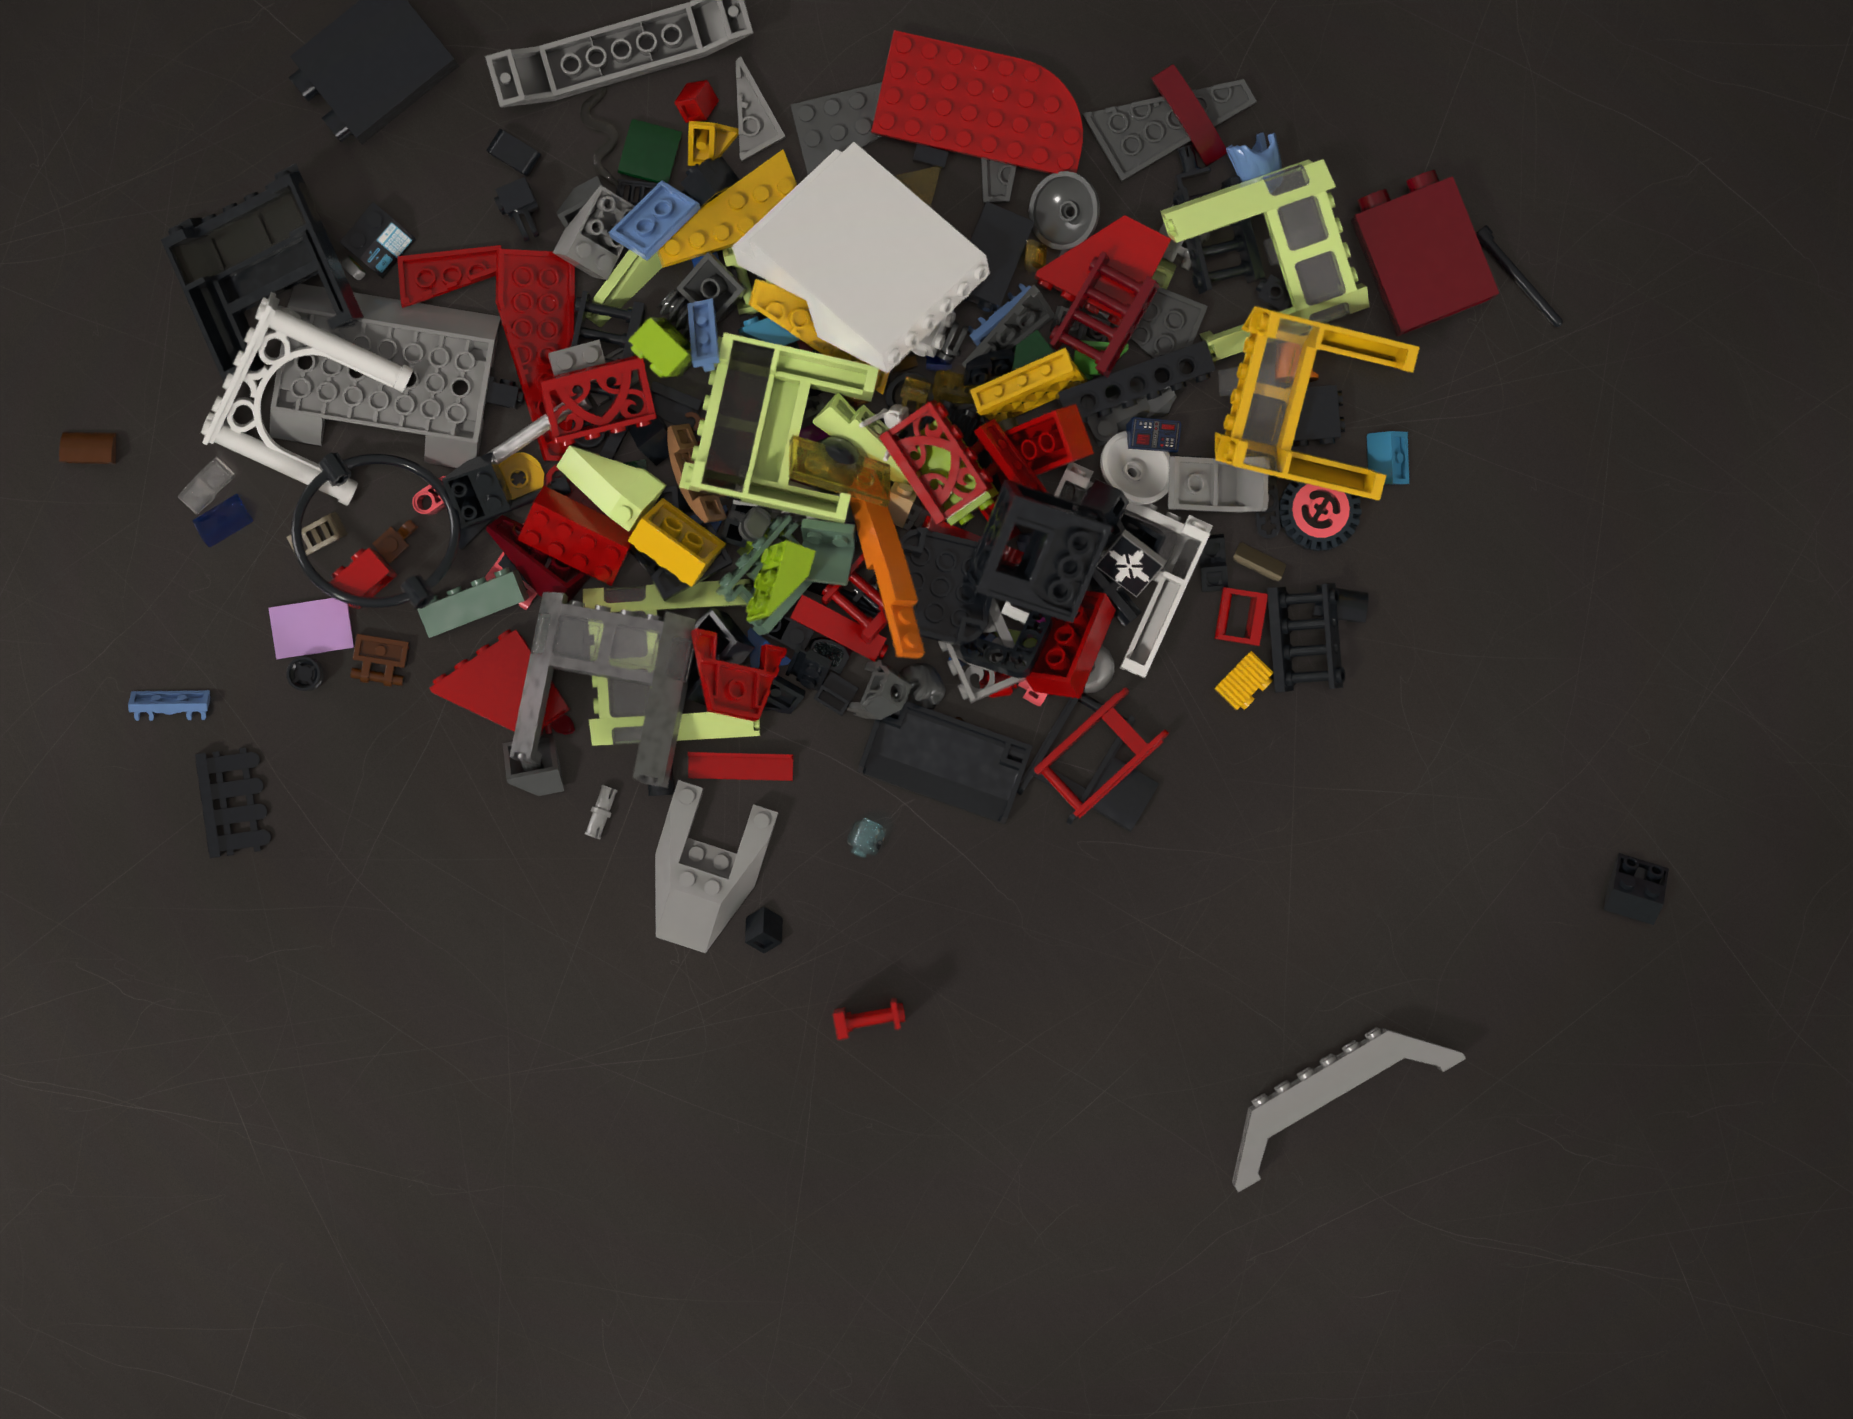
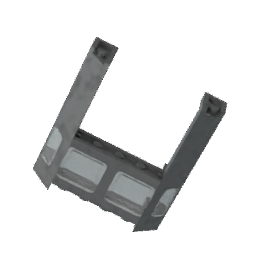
M543 592L510 757L518 761L535 764L541 763L542 754L537 749L554 669L651 686L633 778L643 784L668 788L695 653L691 630L695 627L696 619L667 611L664 621H662V617L647 614L646 618L636 617V612L621 610L619 614L610 612V607L595 605V609L586 608L585 603L570 600L569 604H567L568 596L566 594Z

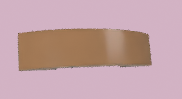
M690 423L672 425L667 428L669 456L678 486L680 485L684 463H695V461L691 460L694 445L698 446ZM680 488L691 509L703 522L708 523L726 519V514L718 494L710 495L708 491L700 490V492Z

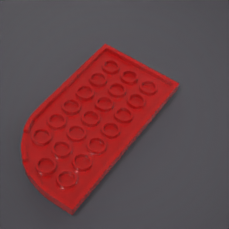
M894 30L871 130L872 134L1050 174H1059L1058 172L1060 171L1077 173L1083 143L1082 120L1070 91L1053 73L1034 62Z

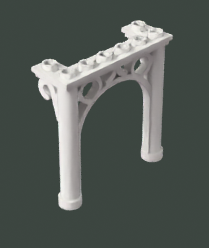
M271 292L269 298L263 297L255 316L259 320L256 328L250 327L244 339V342L248 343L245 351L239 350L233 364L237 366L234 374L228 373L222 387L226 391L223 398L217 396L211 409L214 411V414L209 412L201 430V433L205 435L202 443L207 445L208 442L211 444L215 442L309 485L322 472L319 464L278 445L270 437L264 426L261 415V400L265 386L271 376L282 365L294 358L305 355H319L332 359L403 392L411 377L413 368L405 364L400 366L302 320L301 316L295 311L284 306H278L280 299L276 298V294ZM268 327L271 328V329H273V330H275V331H270V332H268V333L266 334V332H267V330H268ZM288 337L307 346L291 350ZM273 338L280 339L285 348V354L277 358L269 357L265 353L267 342ZM257 351H259L261 360L271 366L268 368L264 365L258 371H250V365ZM261 379V380H260V383H259V385H258V388H257V382H256V380ZM243 381L249 385L251 390L250 397L255 398L254 401L247 397L234 400ZM240 405L249 406L253 412L254 418L246 424H239L233 418L236 408ZM256 426L263 441L246 434V432ZM349 478L346 483L332 487L329 481H327L318 490L337 498L338 502L348 506L358 482Z

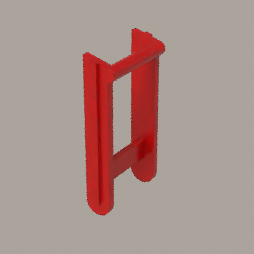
M1127 687L1114 694L1034 768V772L1037 775L1042 774L1076 810L1073 813L1076 817L1082 818L1154 752L1169 735V732L1165 729L1147 744L1114 709L1129 694L1130 691ZM1102 719L1136 756L1083 803L1056 775L1050 766Z

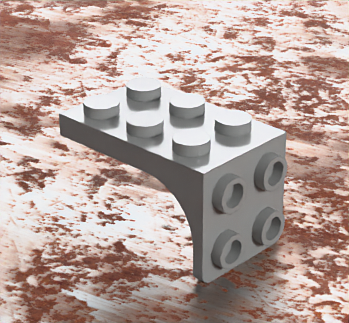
M1169 457L1168 509L1229 513L1266 511L1269 502V475L1231 466L1224 462L1215 461L1213 458ZM1244 459L1243 464L1269 470L1267 459Z

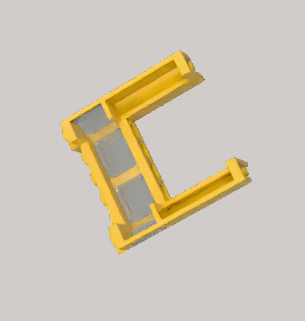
M1254 306L1241 329L1250 332V337H1247L1244 342L1243 351L1245 357L1237 370V378H1239L1237 388H1234L1231 393L1230 403L1232 408L1224 421V429L1226 431L1225 434L1215 432V461L1380 501L1386 479L1385 474L1369 468L1291 450L1316 351L1324 350L1413 373L1420 347Z

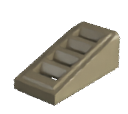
M336 512L330 513L302 528V538L308 548L305 550L307 556L347 536V532ZM327 522L329 523L334 535L332 534ZM317 527H321L326 540H323ZM311 531L317 543L315 546L307 533ZM289 535L286 538L293 549L292 537Z

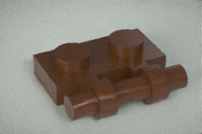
M357 634L353 660L363 661L362 669L352 667L350 678L360 679V682L369 683V681L383 683V686L392 687V685L402 686L404 676L394 674L395 667H406L409 642ZM371 664L386 665L385 673L371 671Z

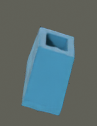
M758 316L744 321L745 327L738 329L739 335L782 346L800 340L771 319L766 318L759 321Z

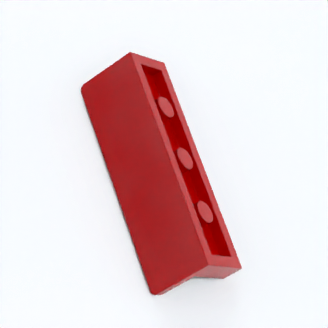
M688 752V778L793 781L792 754Z

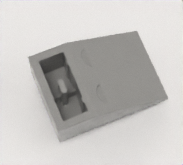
M599 186L565 228L553 253L594 278L608 280L624 248L623 245L610 237L609 231L635 206L605 187Z

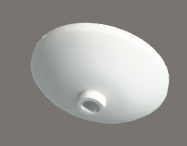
M1127 431L1114 435L1105 444L1100 458L1103 477L1108 485L1122 490L1129 502L1141 505L1151 504L1159 501L1169 491L1170 454L1168 452L1128 449Z

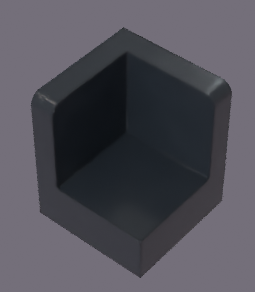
M762 907L747 916L745 943L762 953H766L782 943L783 918L766 907Z

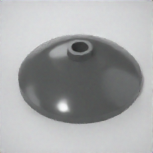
M1060 171L1058 174L1053 173L1044 178L1032 194L1029 204V220L1035 222L1032 230L1036 237L1050 248L1071 250L1092 236L1099 221L1100 202L1097 192L1090 181L1078 173ZM1074 208L1075 214L1072 216L1071 210Z

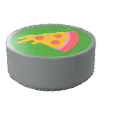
M348 255L342 261V266L356 280H361L367 274L351 256Z

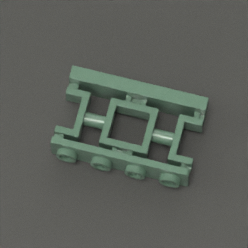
M790 514L775 517L769 526L770 530L762 538L752 543L751 546L754 548L750 553L743 554L736 561V569L732 573H726L720 579L719 584L721 586L716 592L719 595H723L727 602L734 601L738 595L747 604L753 598L756 588L753 587L749 592L742 584L735 587L734 585L745 573L753 582L755 581L758 572L763 566V563H761L762 554L777 536L783 542L788 540L801 545L791 535L799 525L791 521L793 517ZM803 581L769 617L748 622L754 625L752 629L759 636L769 633L812 584V581Z

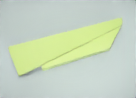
M629 250L611 273L608 280L605 281L596 293L592 302L622 308L663 268L657 252L647 261ZM587 312L586 316L587 319L598 327H602L611 318Z
M839 392L835 394L814 418L813 424L831 437H839L851 442L857 448L864 461L893 482L910 485L891 455L888 461L885 462L883 460L887 449L879 436L888 431L889 428L880 419L860 428L859 424L874 416V414L865 405H862L855 411Z

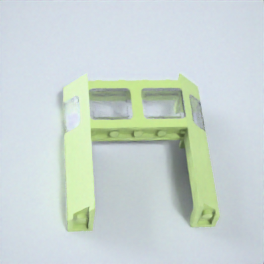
M1308 159L1160 211L1167 234L1176 243L1263 213L1293 306L1280 311V313L1326 323L1370 307L1367 286L1363 283L1355 285V282H1358V276L1355 268L1349 266L1347 258L1351 257L1347 243H1342L1339 234L1343 232V228L1339 218H1334L1333 215L1334 199L1330 192L1327 193L1326 190L1336 186L1324 159L1316 162ZM1280 318L1278 329L1297 333L1309 329L1311 325ZM1244 324L1217 334H1213L1210 330L1200 334L1202 341L1206 340L1213 362L1243 352L1244 342L1247 337H1250V332L1241 330ZM1267 338V342H1266V343H1269V342H1272V341H1274V340H1277L1278 338H1275V339Z
M740 579L734 585L735 587L742 584L749 592L752 589L751 579ZM719 581L699 582L666 601H663L655 585L583 589V603H585L586 608L595 609V605L610 607V612L620 614L621 610L636 612V617L646 618L647 614L658 616L659 610L726 606L743 607L748 605L739 595L734 601L727 602L723 595H719L716 592L721 586ZM589 622V633L595 637V645L590 646L591 661L597 660L604 624ZM616 627L609 664L615 667L652 672L655 668L660 644L659 634ZM592 676L593 688H598V698L593 699L594 714H599V719H589L592 746L640 743L651 686ZM712 712L682 714L677 741L761 736L760 719L749 721Z

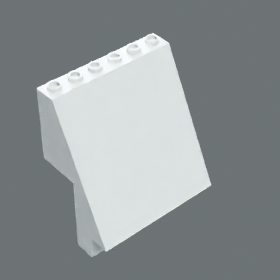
M855 142L843 152L837 149L834 150L732 246L739 266L807 300L817 337L886 373L899 364L930 331H933L990 274L986 255Z

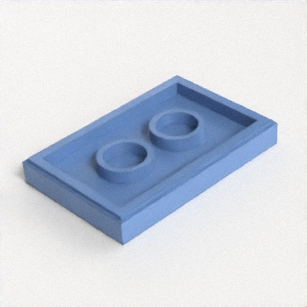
M661 180L609 231V235L613 240L648 261L701 208L697 201Z

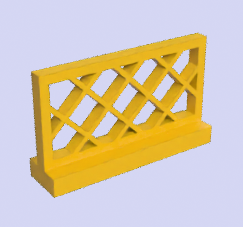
M1063 348L973 388L970 392L977 412L981 416L985 415L989 421L995 419L998 423L1056 399L1055 395L1058 392L1086 383L1088 380L1072 361L1069 351Z

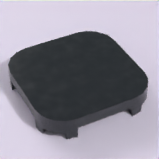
M922 527L907 532L900 538V543L918 600L913 606V611L920 637L953 645H966L974 642L982 635L986 628L993 598L976 592L966 575L980 540L978 542L930 531L927 530L928 528ZM883 605V613H884V616H885V618H886V621L888 622L887 616H886V612H885V608H884V605Z

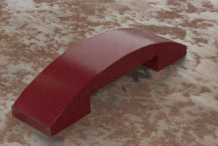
M1172 64L1151 78L1163 99L1169 104L1204 165L1207 167L1227 154L1226 147L1208 115L1175 65Z

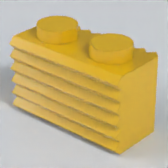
M1250 651L1214 690L1235 710H1238L1240 707L1245 710L1255 700L1252 695L1258 689L1264 691L1273 681L1270 676L1274 672Z

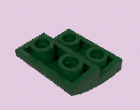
M632 119L621 155L618 173L655 183L663 180L669 184L682 138V131Z

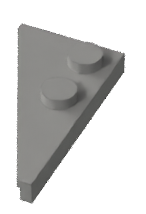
M739 57L736 60L740 159L743 162L786 138L742 57Z

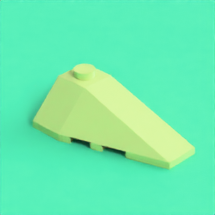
M570 445L556 467L608 517L628 532L634 530L641 518L653 508L667 485L645 469L635 468L623 464L624 462L611 460L597 453Z

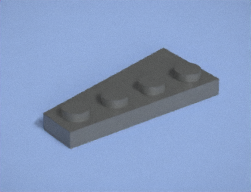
M981 158L983 203L987 201L990 203L1009 202L1016 166Z

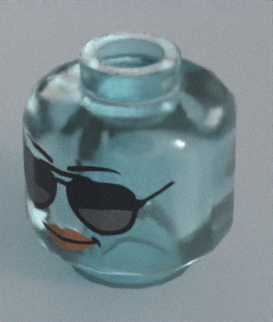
M863 818V821H856L847 837V843L852 847L851 853L864 859L867 855H877L885 838V833L881 830L883 826L867 818Z

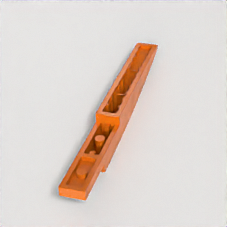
M862 459V471L854 478L847 494L851 495L849 502L867 569L875 570L897 657L920 658L925 652L913 611V606L918 600L912 578L877 478L871 465Z

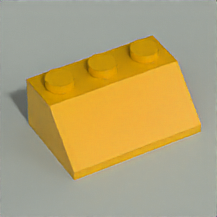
M664 498L641 518L628 540L637 550L647 554L659 566L666 568L676 575L680 581L687 583L691 587L704 575L726 545L725 542Z

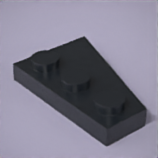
M710 522L701 523V526L718 537ZM725 547L695 584L733 564ZM660 567L651 577L663 601L691 587L687 583L680 581L676 575L663 567Z

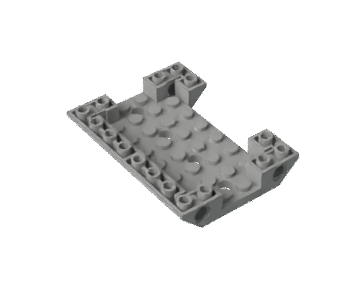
M299 284L293 288L287 308L298 313L302 320L400 366L405 364L413 368L412 373L416 376V382L413 386L405 387L404 391L400 392L364 374L360 378H353L349 367L324 356L309 355L313 363L307 370H302L299 367L298 361L300 357L294 358L282 365L276 372L270 408L271 438L322 446L325 419L426 435L424 463L458 468L466 461L479 457L484 426L483 413L490 371L494 366L501 324L500 316L421 303L402 308L401 300L354 293L364 318L358 320L354 327L331 330L327 320L336 316V312L325 288ZM288 337L291 350L307 346ZM281 342L279 356L285 354L283 342ZM460 380L465 381L468 385V390L463 395H457L453 390L454 384Z

